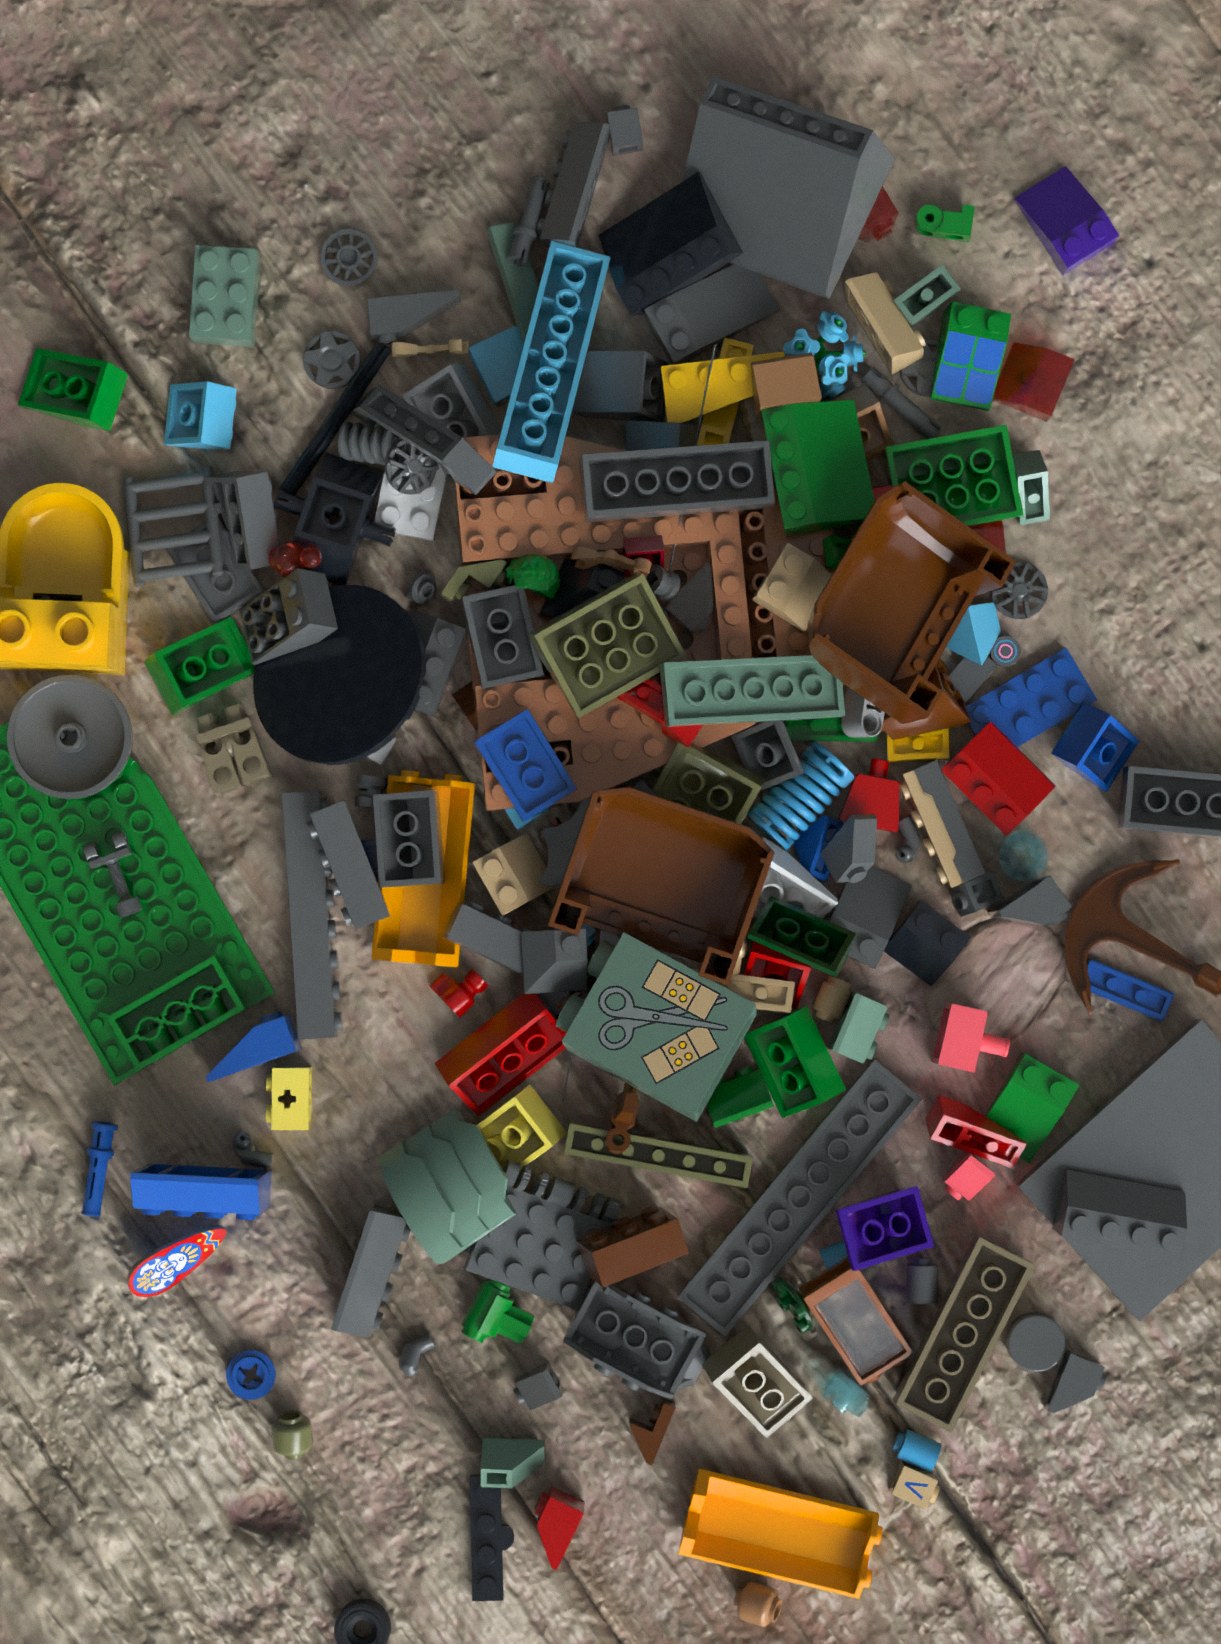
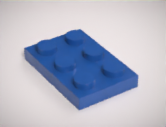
M528 709L474 741L477 749L523 822L577 790Z

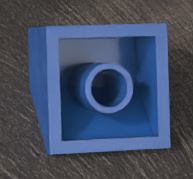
M1084 702L1062 737L1058 740L1051 754L1066 767L1107 792L1140 741L1112 715Z

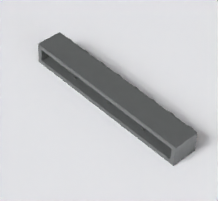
M321 791L282 793L298 1040L337 1037L338 1031L343 1029L342 1013L336 1012L335 1001L340 1000L341 992L340 982L334 981L333 969H338L339 962L337 950L332 951L331 938H336L337 936L336 921L330 920L329 908L335 905L333 889H328L327 877H332L331 867L324 868L318 853L319 850L323 849L319 838L313 840L306 823L312 820L310 813L328 807L327 797H322Z

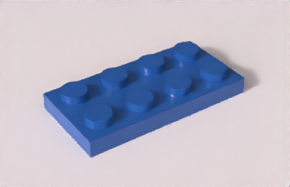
M1064 648L967 705L971 720L968 725L973 734L976 735L985 725L992 721L1019 747L1078 712L1084 702L1092 704L1097 701V698L1068 649Z

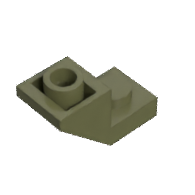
M500 559L458 567L442 591L441 596L450 603L455 597L460 600L470 586L466 582L468 578L488 591L493 585L499 588L507 576L504 570L507 562Z

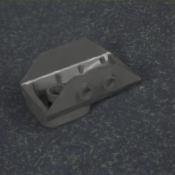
M594 1280L573 1315L563 1342L594 1362V1368L607 1376H610L613 1372L622 1377L621 1382L633 1390L637 1391L641 1387L649 1392L672 1399L677 1390L693 1386L703 1368L702 1363L709 1356V1352L704 1344L707 1333L677 1318L679 1313L664 1304H662L661 1308L654 1306L650 1303L651 1298L638 1290H635L632 1294L615 1284L602 1287Z

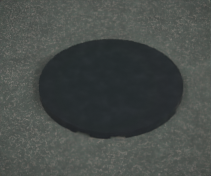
M361 585L328 587L337 622V630L318 643L255 665L253 695L255 707L264 729L285 751L310 763L342 765L358 761L377 752L396 736L395 733L406 719H410L420 699L419 692L422 680L426 674V656L423 640L417 625L409 613L391 597L376 589Z

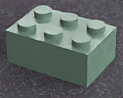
M195 245L189 337L193 343L255 347L261 256L257 249Z

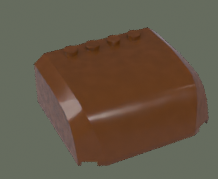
M905 481L875 499L816 600L808 620V638L811 654L822 667L899 723L906 724L928 718L943 692L928 681L929 676L974 597L1001 588L1016 561Z
M629 786L593 791L550 914L548 926L575 935H579L582 924L618 936H622L623 932L648 946L698 962V976L729 985L775 852L750 827Z

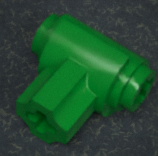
M488 1278L483 1280L461 1324L463 1326L461 1332L483 1343L485 1338L488 1339L489 1336L496 1337L499 1333L521 1344L530 1331L535 1316L513 1305L514 1300L510 1297L511 1293L509 1292L511 1286Z

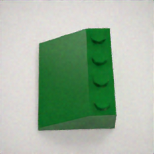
M854 400L795 403L761 410L766 438L770 444L771 463L786 538L862 523L874 502Z
M1007 425L888 446L882 451L888 485H892L894 488L906 481L967 526L1024 516Z

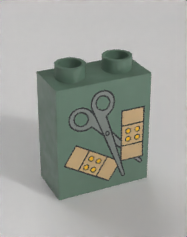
M623 932L616 946L603 940L587 967V973L597 978L588 996L584 1000L575 994L571 995L557 1019L556 1027L566 1032L562 1040L566 1050L697 1122L757 1015L756 1004L713 980L698 976V972Z

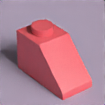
M963 1151L942 1178V1181L948 1184L944 1190L959 1201L963 1196L970 1201L996 1174L972 1155Z

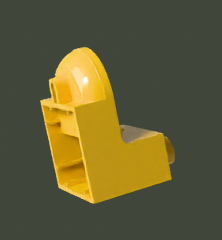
M52 483L39 486L20 497L9 509L0 528L1 670L125 675L130 553L124 549L123 533L115 513L101 497L87 488L69 483ZM34 596H35V597L50 596V597H59V598H82V602H81V601L34 600Z

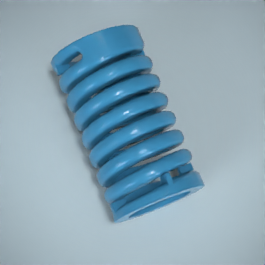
M815 740L802 753V760H799L804 773L778 783V786H771L769 794H764L761 797V802L755 803L747 813L749 818L785 851L795 842L794 840H798L800 837L799 832L790 822L800 830L806 831L808 824L799 814L809 822H814L817 818L806 804L818 814L823 813L824 806L814 796L825 805H830L833 800L823 788L837 797L841 791L833 782L842 788H846L855 778L831 752ZM779 829H780L781 831H783L788 837L786 838V837L779 831Z

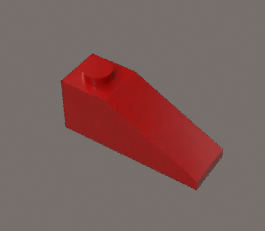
M938 1095L925 1118L930 1139L1012 1169L1027 1145L1025 1140L968 1105Z

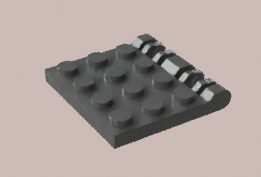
M507 1159L502 1168L508 1177L506 1195L517 1214L473 1243L463 1268L469 1272L577 1310L591 1277L587 1275L576 1240L583 1238V1234L591 1229L600 1228L603 1230L611 1227L612 1222L616 1220L619 1213L621 1201L609 1196L604 1201V1194L597 1193L592 1199L587 1214L583 1213L580 1210L587 1197V1188L579 1186L570 1207H567L575 1190L574 1183L554 1176L543 1198L541 1196L545 1192L549 1174L541 1172L536 1179L532 1193L524 1191L531 1177V1167L524 1165L520 1171V1163Z

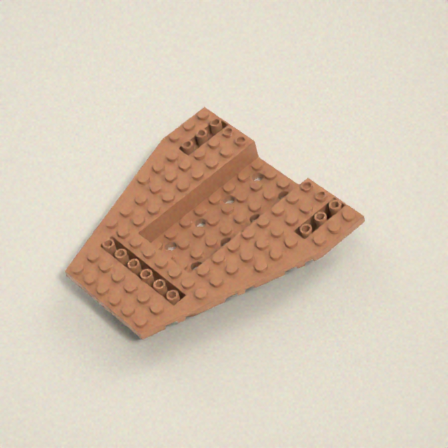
M500 434L462 437L493 466ZM565 436L553 483L494 468L497 473L476 495L454 481L461 567L502 559L507 562L504 568L507 572L510 562L526 554H538L552 560L558 570H560L564 559L571 558L575 547H585L597 552L614 550L623 556V539L662 535L665 549L664 568L666 571L669 570L673 545L676 544L671 571H680L686 577V584L679 588L678 593L672 600L664 601L663 612L675 635L679 632H687L692 638L691 646L683 649L687 657L679 662L812 655L809 647L808 628L803 632L752 601L780 551L787 543L816 559L831 574L834 569L826 567L822 543L824 538L832 535V529L786 538L776 487H774L775 503L770 508L682 515L679 527L680 515L585 522L579 462L583 454L622 452L626 450ZM616 565L611 566L621 572H624V568L618 567ZM507 576L499 588L509 587L507 586ZM470 578L466 580L470 586L464 596L487 592L485 588ZM524 589L533 629L552 620V618L540 613L547 597H541V594L537 596L535 590ZM656 597V599H657V601H658V603H659V605H660V607H661V606H662V600H659V599ZM468 634L477 739L528 709L577 790L554 804L583 801L590 798L593 791L610 789L667 764L678 742L662 733L661 723L618 698H614L586 715L577 718L542 662L543 676L483 689ZM660 673L654 675L650 679L659 683L658 676L660 675ZM760 722L703 725L691 744L703 748ZM479 752L486 811L514 808Z

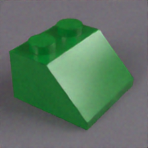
M747 1066L734 1071L736 1076L726 1081L723 1080V1077L721 1078L707 1103V1108L715 1128L774 1107L759 1069L753 1070L752 1066Z

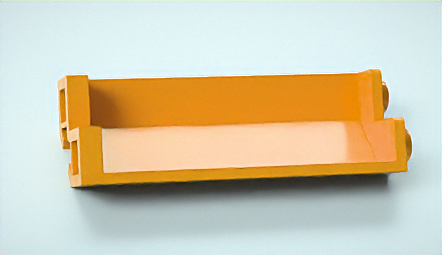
M401 770V776L388 775L387 794L435 790L439 793L445 884L379 888L390 916L374 924L371 959L458 967L460 945L443 938L442 935L457 903L464 904L475 783L463 782V776L445 774L444 780L419 778L420 772Z
M698 1469L690 1496V1506L682 1529L679 1555L857 1599L860 1598L864 1587L869 1588L872 1578V1569H868L869 1555L874 1544H880L883 1527L878 1526L880 1513Z

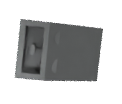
M297 568L240 609L250 659L253 665L318 643L338 629L326 575L323 573Z

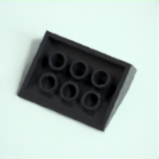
M701 172L695 173L599 234L604 253L610 257L608 266L616 290L630 316L644 315V309L698 282L743 254Z

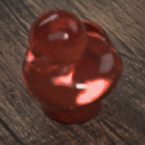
M295 541L276 546L269 554L270 567L284 578L297 568L303 570L305 566L315 568L322 560V554L317 547L304 548Z

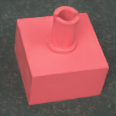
M945 1002L932 1062L975 1073L980 1051L1006 1058L1010 1047V1039L984 1033L988 1015L987 1011Z

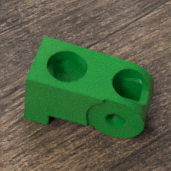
M932 204L925 205L917 213L915 227L921 235L927 237L969 242L975 206L962 205L960 212L940 210Z

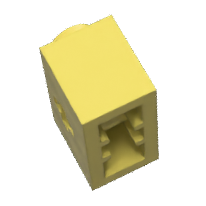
M273 1067L272 1073H267L266 1090L267 1092H272V1104H267L266 1122L271 1123V1130H310L312 1120V1067ZM287 1090H290L292 1096H296V1101L292 1102L290 1107H287L286 1101L281 1100V1096L285 1095Z

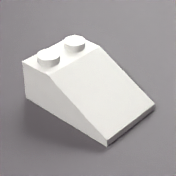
M763 837L762 840L775 854L753 915L758 918L769 897L773 896L824 918L838 904V899L787 851Z

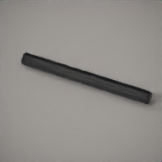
M378 342L375 343L279 490L292 495L297 494L390 354V349L386 345Z

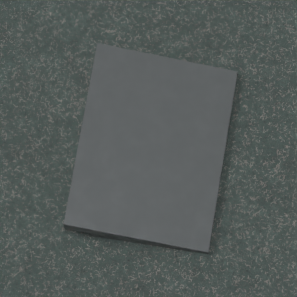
M1196 1019L1016 1184L1052 1226L1065 1168L1185 1192L1188 1229L1181 1259L1063 1237L1139 1322L1221 1248V1041L1202 1019Z

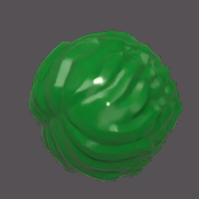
M526 554L511 561L510 566L507 568V586L515 585L517 588L535 590L537 596L541 594V597H549L550 600H553L560 586V574L552 560L543 555Z

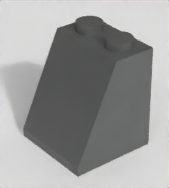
M587 351L572 412L585 418L664 422L665 398L661 366L669 365V363L646 351Z

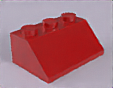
M992 721L985 725L941 769L1006 836L1056 787Z

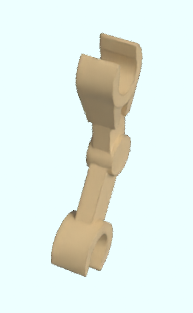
M462 339L449 340V344L444 345L429 344L417 346V344L405 342L392 343L393 358H407L417 356V354L437 356L439 353L447 352L453 355L469 353V341L462 342Z

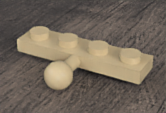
M745 938L729 985L716 983L755 1003L756 1009L791 1014L795 982L740 975L742 958L748 954L750 948L749 942Z

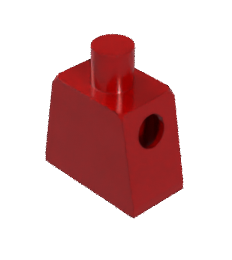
M871 758L868 775L855 774L838 821L845 823L851 815L875 814L877 829L894 833L898 832L899 782L886 779L889 761Z

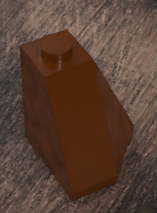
M941 659L938 660L928 678L929 682L943 691L930 716L925 719L901 724L884 713L883 726L880 732L885 731L892 740L966 725L971 722L965 701L959 690L955 689L947 675L949 671Z

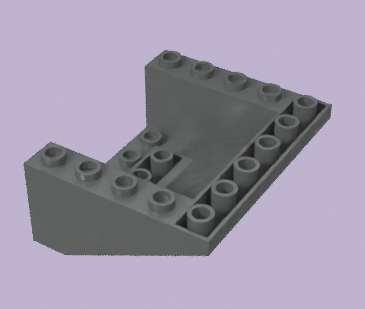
M713 76L699 106L682 182L695 173L701 172L743 251V254L729 263L830 299L895 158L874 130Z

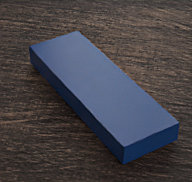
M1087 959L1091 993L1158 1021H1164L1175 993L1093 959Z

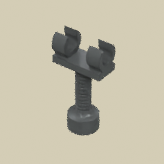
M124 831L111 834L117 852L101 857L95 842L83 845L90 868L95 869L103 865L108 866L112 881L115 883L114 886H116L115 889H117L116 892H118L117 895L120 898L119 903L115 905L119 918L134 914L143 909L139 898L129 895L127 883L118 863L119 859L133 854Z

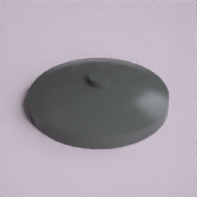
M79 675L55 676L34 685L17 702L10 716L7 728L9 755L20 776L36 790L62 799L85 798L107 788L125 768L132 749V725L121 700L105 685Z

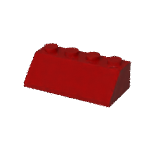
M523 993L434 1064L447 1085L479 1117L565 1049L562 1040L566 1032L556 1027V1016L537 993Z

